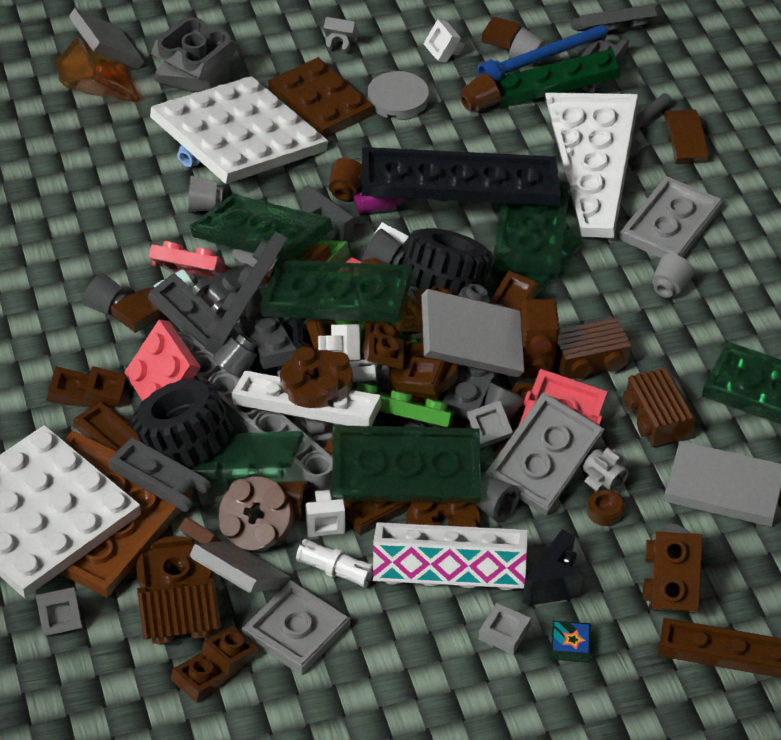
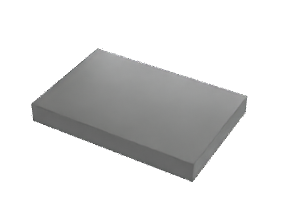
M665 176L620 231L619 240L660 258L665 254H676L684 257L720 212L723 200Z
M426 289L421 295L424 357L519 377L524 373L521 316L519 310Z
M543 392L486 471L485 478L493 477L516 485L520 491L519 499L547 516L603 435L604 428Z
M679 441L664 495V502L772 527L781 489V464Z

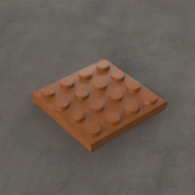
M72 430L63 441L139 503L141 508L140 516L59 573L108 598L137 564L142 552L144 556L151 548V544L157 541L182 510L110 470L109 459L116 451ZM192 488L185 494L190 500L193 498Z

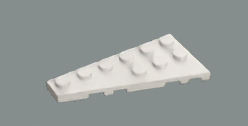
M545 93L581 236L614 238L638 109V94Z

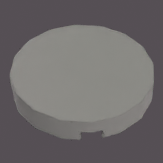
M405 71L383 73L374 78L368 86V101L373 105V111L380 116L388 118L389 114L395 115L396 119H407L417 116L427 107L429 87L423 79L415 74Z

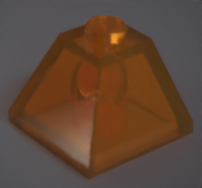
M78 37L72 41L54 62L59 74V81L68 89L75 88L85 94L136 103L140 99L124 64L93 52L87 42Z

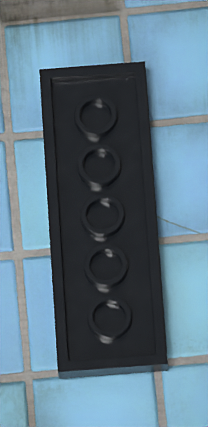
M362 147V196L405 198L408 200L470 201L473 203L495 202L508 205L516 203L559 206L561 193L556 156Z

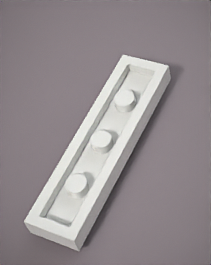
M244 371L232 392L234 405L370 430L381 408V395L351 390L349 395L341 401L338 400V397L328 400V406L305 408L297 406L289 401L287 393L282 392L280 377L251 371Z

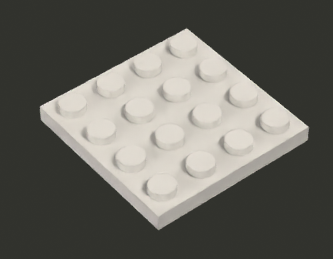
M252 76L151 106L150 117L225 184L327 150L328 140Z
M45 425L0 454V577L24 598L141 515L139 503Z

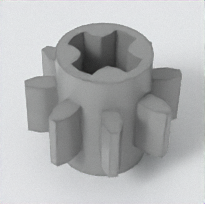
M608 447L605 451L596 449L588 456L583 465V470L589 474L584 482L595 491L618 490L628 477L629 471L622 466L627 461V458L615 449L611 450Z

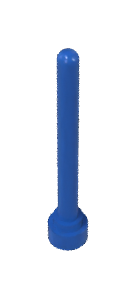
M599 25L503 62L492 59L478 64V76L481 73H486L497 84L506 73L607 35L608 29L604 25Z

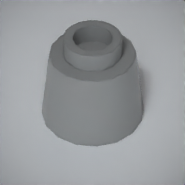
M524 27L521 28L512 43L509 58L511 59L543 47L544 40Z
M190 176L187 212L214 211L215 206L221 207L223 187H217L216 181Z
M676 254L663 255L659 260L652 279L655 292L665 298L677 296L694 276V269L681 256Z

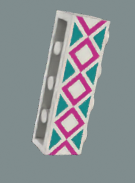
M377 522L373 541V581H384L388 584H399L402 582L421 583L426 586H437L439 584L459 585L464 588L485 586L497 587L502 590L524 588L528 530Z

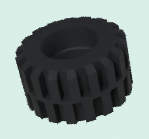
M436 228L418 229L411 233L401 268L402 276L420 290H431L432 287L438 286L452 292L451 295L458 296L461 289L468 287L469 284H478L484 287L493 255L484 245L468 236Z
M199 378L178 380L155 390L140 403L141 406L136 408L132 418L133 428L140 442L187 468L209 459L211 455L216 454L221 449L220 447L227 443L229 440L228 436L232 434L233 430L231 426L232 421L215 385L210 384L205 379L199 380Z

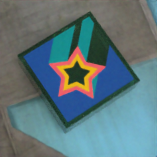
M552 620L550 660L589 663L591 623Z

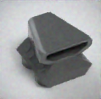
M183 18L155 40L151 54L164 60V62L155 72L154 81L192 92H201L218 85L227 84L230 79L229 63L238 46L230 40V35L226 31L218 29L209 30L206 28L205 22L199 18Z

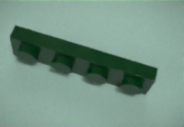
M613 49L598 51L593 54L504 75L500 82L496 84L501 96L499 106L504 107L544 97L545 93H560L620 78V71Z

